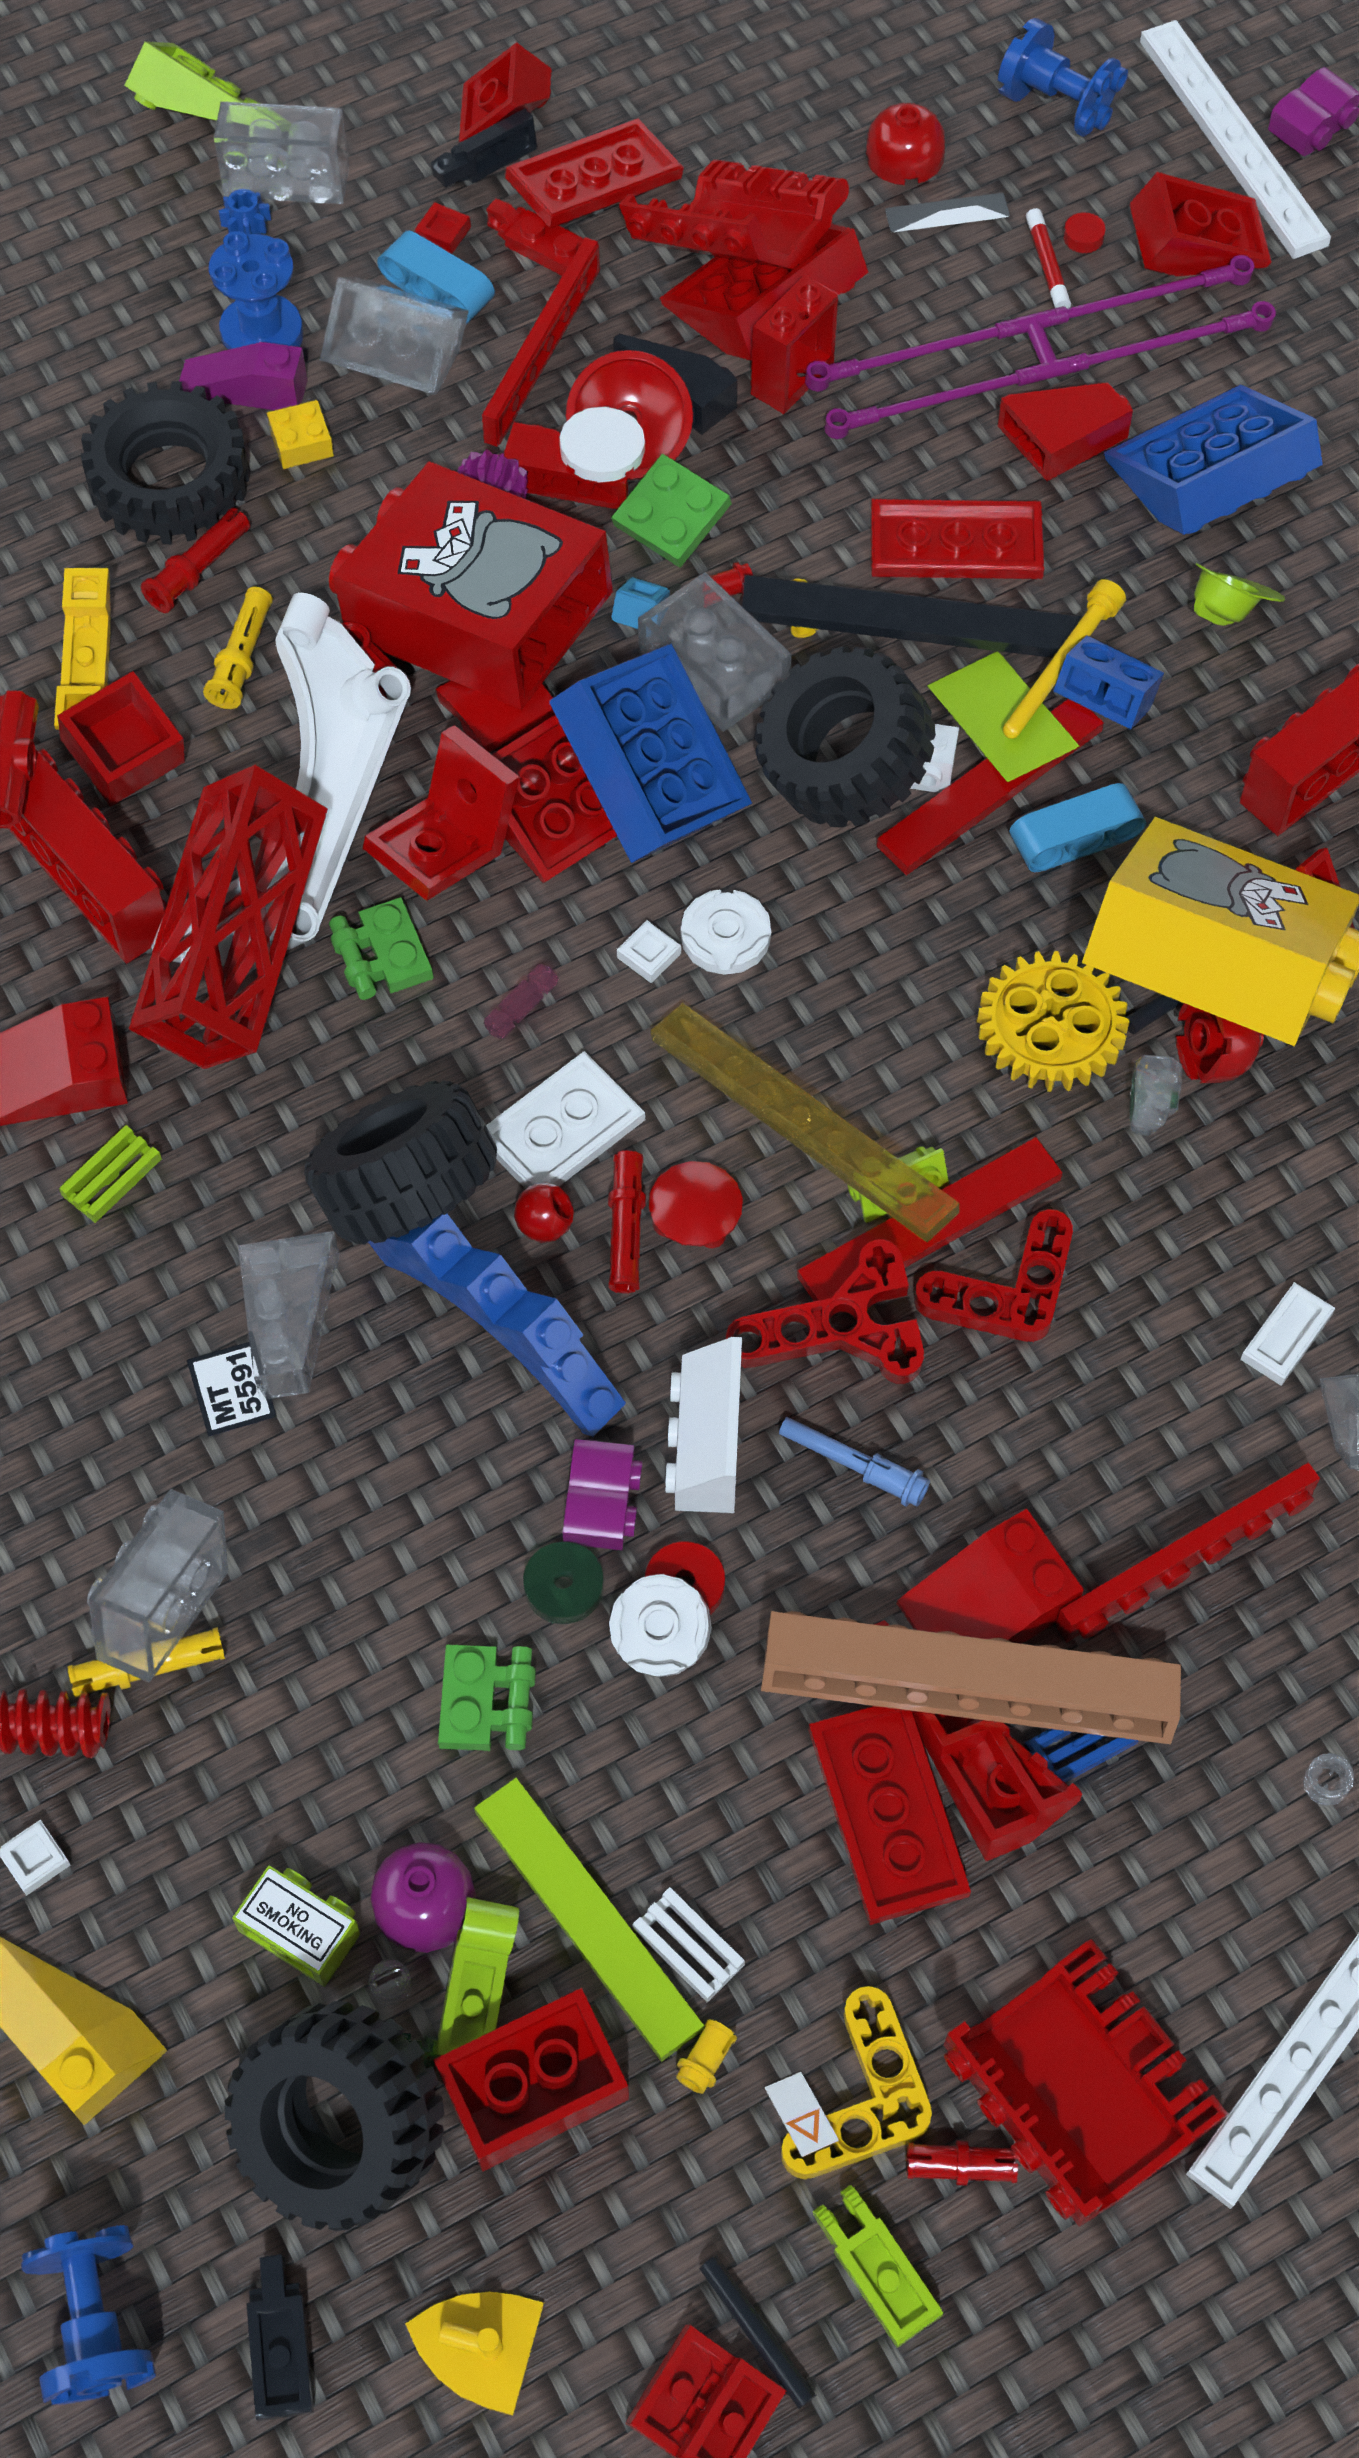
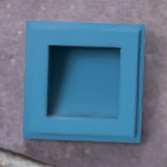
M630 577L616 591L611 616L612 620L645 632H650L667 602L670 590L666 587Z

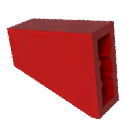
M1108 382L1010 394L1001 398L998 427L1042 477L1049 481L1127 439L1133 409L1127 398L1119 395Z

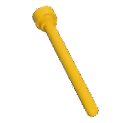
M1106 579L1099 580L1087 596V612L1005 723L1003 733L1007 738L1014 739L1019 736L1053 689L1067 653L1085 636L1090 637L1101 620L1114 617L1126 602V595L1118 584Z

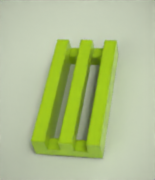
M125 1125L59 1188L60 1193L67 1201L96 1223L162 1160L160 1152L154 1147L150 1148L146 1140L141 1136H135L133 1130ZM138 1154L142 1155V1157L128 1171H126L106 1192H104L92 1205L87 1203L105 1185H109L114 1179H116L120 1174L119 1172Z

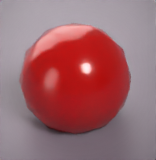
M548 1182L533 1184L521 1192L516 1201L514 1218L518 1229L528 1239L540 1243L556 1241L566 1234L572 1225L574 1209L569 1196L559 1186Z

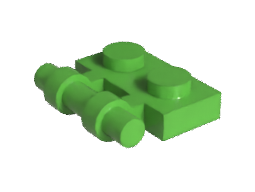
M401 897L359 911L362 927L357 929L349 927L345 916H336L330 920L329 926L333 933L331 943L335 952L342 955L346 965L344 974L348 984L356 989L360 999L366 1000L376 994L373 983L383 979L387 984L390 994L433 979L432 968ZM371 946L376 960L368 962L363 960L359 950Z
M446 1645L438 1737L439 1749L490 1751L492 1731L506 1732L505 1748L509 1750H524L526 1748L527 1731L532 1729L533 1713L528 1710L530 1687L535 1685L536 1669L531 1666V1648L524 1646L513 1647L511 1665L503 1667L497 1666V1647ZM495 1687L509 1688L508 1709L503 1711L493 1710Z

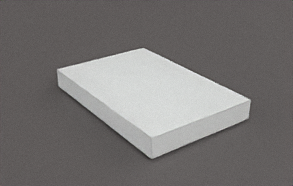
M583 1051L488 1123L486 1127L497 1146L496 1159L525 1189L533 1184L544 1182L561 1186L645 1121V1112Z

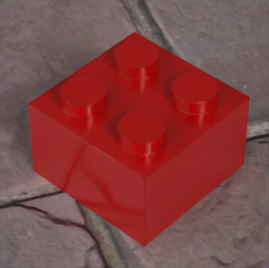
M134 671L57 715L61 741L110 807L185 763L183 737Z

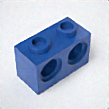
M1085 636L1067 653L1053 691L1132 729L1150 711L1164 673L1094 638Z

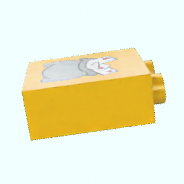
M1155 817L1111 878L1082 963L1295 1046L1311 1015L1327 1022L1335 1023L1348 990L1352 988L1359 973V930L1350 927L1359 906V894Z

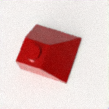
M516 42L463 83L459 143L524 108L532 112L534 109L544 106L551 94L552 68Z

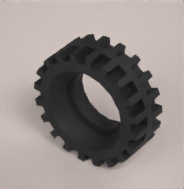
M157 381L147 383L148 391L136 394L132 387L123 391L125 400L117 404L112 399H109L103 403L105 416L102 418L93 414L89 419L91 434L83 433L81 442L84 452L80 453L93 506H98L100 517L105 523L113 519L116 532L125 535L130 529L135 530L137 541L147 543L150 535L160 536L162 545L172 544V536L185 534L187 542L197 539L195 530L204 526L209 530L217 523V518L221 514L225 515L229 509L235 508L234 499L244 501L246 488L244 482H249V469L242 428H239L237 416L233 410L226 413L224 400L218 395L208 401L205 388L197 385L191 393L183 391L182 382L172 381L170 389L159 390ZM170 445L187 447L201 454L206 460L205 468L198 477L180 487L164 490L146 489L133 483L128 477L129 468L137 458L154 448Z

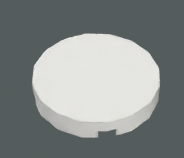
M609 407L588 408L574 414L563 426L560 434L562 461L566 466L568 463L574 469V474L582 479L595 482L617 481L625 477V472L630 471L633 467L635 470L641 464L645 453L643 429L635 418L622 410Z
M721 890L709 891L694 899L684 912L680 929L683 950L693 963L708 972L723 975L744 972L757 965L768 951L771 940L769 914L757 899L745 892L733 890V893H721Z
M663 1574L642 1577L632 1583L614 1603L609 1621L612 1644L622 1659L636 1671L657 1677L680 1674L696 1664L708 1646L712 1630L709 1608L700 1592L682 1579Z

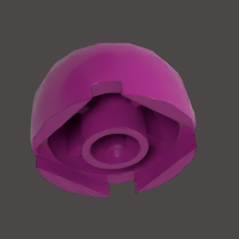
M418 1842L400 1847L384 1859L374 1876L370 1901L376 1924L389 1941L396 1945L400 1944L405 1948L415 1949L416 1952L427 1953L445 1948L456 1940L457 1932L463 1927L467 1905L466 1897L476 1899V1893L470 1871L455 1853L439 1844Z

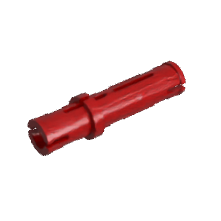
M619 1151L617 1155H613L614 1184L613 1190L608 1194V1206L612 1208L609 1289L616 1293H633L635 1290H639L641 1210L646 1206V1194L642 1191L644 1156L635 1151Z

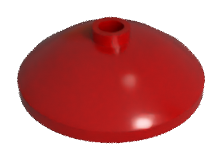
M624 350L606 354L593 361L580 373L569 393L566 407V422L574 414L596 407L622 410L636 418V421L643 429L645 453L641 464L635 470L633 467L630 471L625 472L628 480L642 479L662 454L675 461L687 444L693 422L690 394L680 375L668 363L652 354L636 350Z

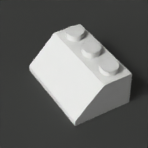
M730 1337L683 1354L681 1373L672 1372L670 1401L680 1402L679 1418L669 1417L668 1447H677V1462L667 1463L666 1493H675V1511L734 1513L742 1337Z

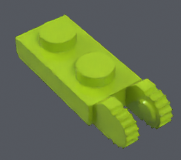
M850 2185L840 2193L845 2207L863 2228L849 2239L846 2237L834 2214L824 2205L819 2206L812 2212L824 2234L835 2247L834 2254L898 2348L942 2317L944 2313L880 2217L876 2220L861 2196Z

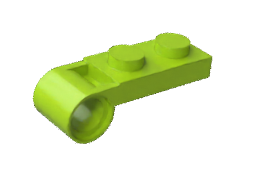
M466 1897V1913L463 1927L457 1932L434 2058L444 2055L496 2029L508 1957L511 1953L517 1931L519 1907Z

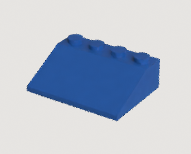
M1239 385L1104 452L1105 460L1156 519L1183 535L1197 532L1208 522L1220 516L1230 515L1236 512L1238 507L1254 499L1266 497L1272 493V490L1290 481L1302 479L1309 471L1323 465L1316 418L1243 385Z
M672 643L582 679L549 701L631 863L655 853L752 804Z

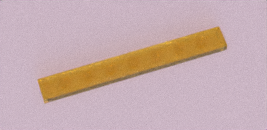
M684 1003L679 1005L651 1029L652 1041L924 1241L928 1242L959 1213V1202Z

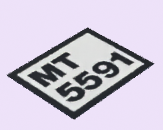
M255 1340L187 1359L208 1437L277 1417Z

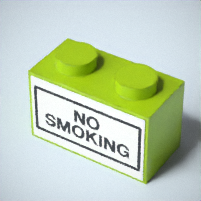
M269 1865L232 1917L238 1932L325 1987L360 1936L356 1920L353 1919L356 1913L351 1907L334 1896L330 1895L324 1901L310 1892L312 1884L294 1870L286 1868L282 1874Z

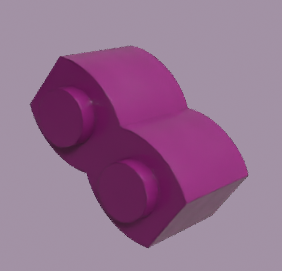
M1320 68L1307 78L1300 88L1291 91L1278 102L1272 110L1268 130L1303 156L1309 155L1315 149L1320 151L1329 143L1334 133L1342 128H1349L1359 115V91L1328 68Z
M575 1439L564 1517L563 1544L623 1550L624 1536L634 1537L637 1507H629L628 1502L630 1489L640 1490L643 1461L634 1460V1445Z

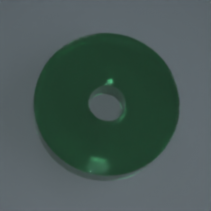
M556 1542L539 1549L528 1561L523 1575L524 1593L528 1605L539 1617L555 1624H571L588 1617L598 1607L604 1591L603 1570L596 1556L587 1548L572 1542ZM561 1577H567L573 1583L566 1589H560L555 1585V1581Z

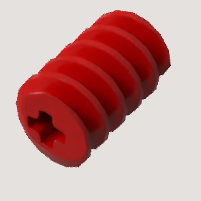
M26 1689L19 1690L15 1703H9L7 1692L3 1691L0 1698V1750L4 1754L14 1753L19 1745L21 1752L25 1755L34 1754L40 1746L45 1756H53L60 1746L63 1755L73 1757L81 1746L83 1755L86 1758H94L101 1747L102 1749L105 1748L110 1727V1700L108 1693H102L97 1707H91L87 1692H82L76 1706H71L67 1691L60 1692L56 1705H50L47 1690L39 1692L35 1704L29 1703Z

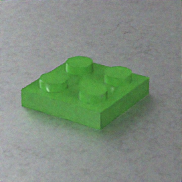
M662 454L613 514L611 519L615 527L681 568L732 503L730 495Z

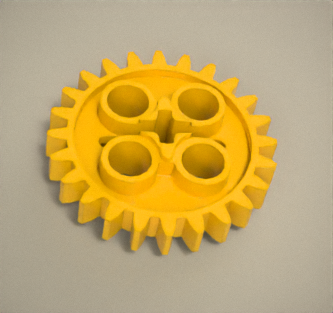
M1039 951L1035 952L1034 962L1030 965L1021 956L1017 957L1015 971L1003 965L1000 979L990 978L988 992L982 993L980 1002L982 1008H979L977 1023L982 1024L980 1025L978 1037L980 1040H988L985 1047L986 1056L999 1054L996 1062L998 1070L1011 1065L1013 1068L1010 1079L1013 1081L1022 1074L1028 1075V1088L1032 1089L1038 1079L1045 1080L1047 1092L1052 1091L1055 1081H1061L1067 1091H1071L1073 1078L1076 1077L1083 1085L1088 1086L1091 1079V1071L1103 1077L1106 1072L1107 1063L1115 1065L1119 1050L1124 1049L1127 1037L1125 1034L1129 1026V1019L1125 1018L1127 1002L1118 1001L1121 988L1119 986L1106 988L1110 977L1109 973H1103L1095 977L1093 975L1094 967L1086 965L1084 968H1080L1077 966L1078 955L1073 954L1068 963L1061 962L1059 951H1054L1051 961L1046 962ZM1054 992H1065L1070 996L1062 997ZM1013 1009H1025L1030 1013L1019 1014ZM1076 1028H1087L1093 1033H1082ZM1046 1045L1050 1047L1052 1050L1043 1051L1036 1048L1035 1046Z

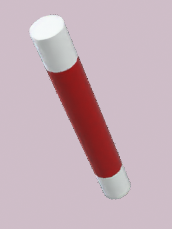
M1031 209L1027 212L1026 219L1054 307L1065 306L1070 308L1071 302L1040 209Z

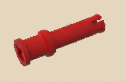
M236 508L229 509L182 555L168 558L165 561V568L153 579L147 578L141 583L142 594L150 605L162 613L171 611L174 608V601L185 590L192 591L198 585L199 575L223 554L230 545L250 529V522L241 511L238 513Z

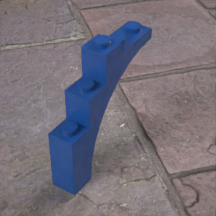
M448 1213L446 1215L441 1214L433 1219L432 1223L422 1228H414L408 1234L398 1238L393 1236L380 1243L368 1242L386 1266L406 1273L429 1286L455 1304L498 1340L536 1377L583 1434L593 1437L626 1404L579 1340L583 1333L556 1298L527 1291L501 1254L473 1248Z

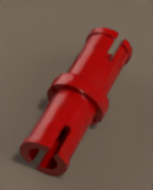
M957 2140L956 2146L908 2143L907 2179H953L956 2185L967 2186L968 2180L1017 2183L1018 2163H1016L1017 2158L1012 2148L969 2147L968 2141Z

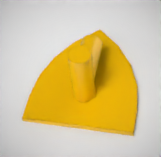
M491 2291L463 2294L431 2306L407 2322L406 2327L418 2354L438 2380L461 2398L484 2408L513 2416L544 2303L518 2295Z

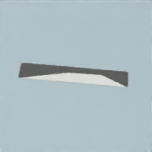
M1003 193L885 209L891 232L1010 216Z

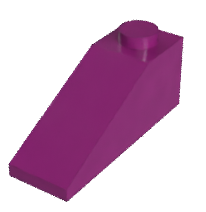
M266 342L185 359L179 382H182L183 391L191 393L196 385L205 388L208 401L218 395L224 400L225 404L269 410H279L301 404L308 382L302 347Z

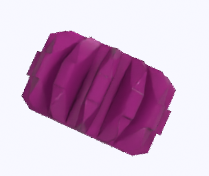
M485 450L483 454L471 452L469 457L463 459L461 466L458 467L457 472L526 499L528 491L526 488L527 471L519 467L518 460L505 458L503 452L499 455L492 454L489 450Z

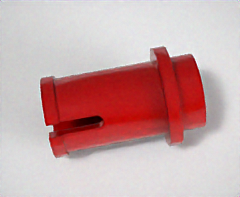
M735 562L731 569L704 579H698L700 592L718 587V589L705 593L702 596L706 606L742 593L745 575L753 576L748 563L740 565L739 562Z

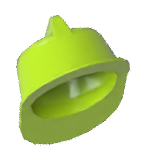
M1198 563L1195 564L1202 571L1194 592V598L1196 599L1194 611L1197 615L1216 625L1225 626L1241 622L1261 599L1278 602L1285 601V597L1269 587L1237 576L1214 572Z

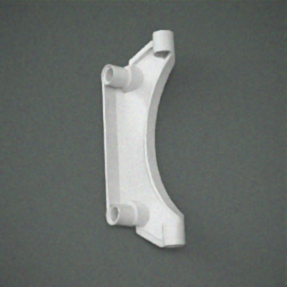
M296 593L292 596L276 636V647L295 697L300 724L301 755L296 789L325 806L328 810L295 919L297 933H291L287 950L309 941L319 931L323 916L411 690L407 676L398 668L384 667L378 672L373 673L372 670L375 664L344 626L328 616L330 612L328 605L321 599L307 593ZM378 685L385 690L387 699L380 693ZM304 832L300 833L301 843L304 836ZM287 857L268 888L289 872ZM239 877L230 883L224 905L241 892ZM272 900L269 904L266 905L267 912L273 904L274 900ZM242 906L239 909H237L234 913H232L230 916H228L225 920H223L220 924H218L216 929H218L230 918H232L235 914H237L242 909ZM160 923V925H159V928H158V930H157V933H156L155 938H154V940H153V943H152V945H151L152 950H153V948H154V945H155V942H156V939H157V935H158V932H159L161 923ZM191 924L185 932L184 936L187 935L190 931H192ZM276 927L270 936V944H272ZM234 932L218 944L222 966L225 965ZM190 947L174 959L173 962L181 963Z

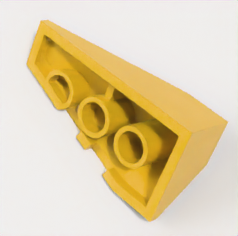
M0 1937V2028L81 2123L86 2125L165 2054L167 2050L133 2010Z

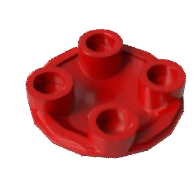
M689 1161L678 1164L660 1175L650 1191L649 1211L652 1217V1225L658 1235L671 1239L681 1245L716 1248L725 1242L726 1236L734 1230L741 1218L743 1197L738 1183L726 1170L709 1162Z

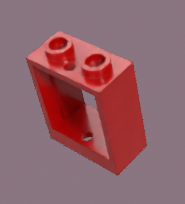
M804 274L753 325L751 395L784 415L809 390L805 383L808 365L814 361H823L828 365L834 364L838 294ZM803 373L805 376L799 377L797 374ZM814 374L813 376L820 378L822 375Z

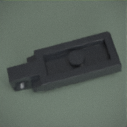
M524 108L458 143V145L451 149V153L445 152L430 162L433 176L445 188L457 181L469 180L473 184L537 149L533 115Z
M282 2254L259 2257L262 2288L250 2289V2302L246 2303L256 2420L265 2421L313 2414L314 2407L304 2297L301 2295L300 2283L287 2284L285 2258L282 2257Z

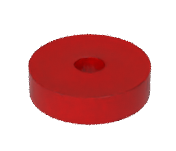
M675 1542L655 1553L647 1565L645 1577L663 1574L675 1578H691L694 1581L692 1587L700 1592L709 1608L710 1615L719 1607L725 1591V1573L719 1558L707 1547L695 1542Z

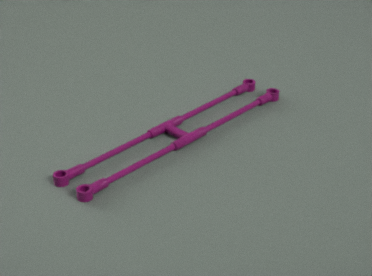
M1238 255L1231 260L1230 265L1202 271L1199 276L1071 308L1062 306L998 322L991 328L859 361L854 358L830 365L823 361H814L807 367L805 383L812 391L819 392L826 390L830 382L859 375L860 371L994 337L1002 339L1023 333L1028 334L1040 364L1018 369L1015 371V374L881 408L872 406L852 412H847L840 408L832 409L827 413L824 429L829 437L842 439L848 435L850 429L877 423L880 418L1014 384L1023 386L1089 369L1090 365L1219 332L1228 334L1248 328L1260 332L1266 331L1272 326L1276 310L1269 302L1259 301L1252 306L1251 311L1224 317L1220 322L1090 355L1082 353L1061 359L1056 358L1044 328L1067 323L1070 318L1201 285L1204 288L1226 282H1231L1238 286L1245 285L1251 279L1254 262L1247 256ZM819 374L822 375L823 378H816L813 375ZM833 422H840V423H842L843 425H842V426H836V425H834V424H832V423H833Z

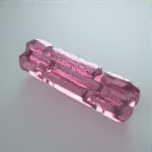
M543 964L537 965L527 976L529 981L523 980L499 1004L501 1010L494 1009L484 1019L483 1024L493 1037L504 1039L515 1028L513 1022L516 1021L519 1024L543 999L542 993L548 994L558 984V977L552 968Z

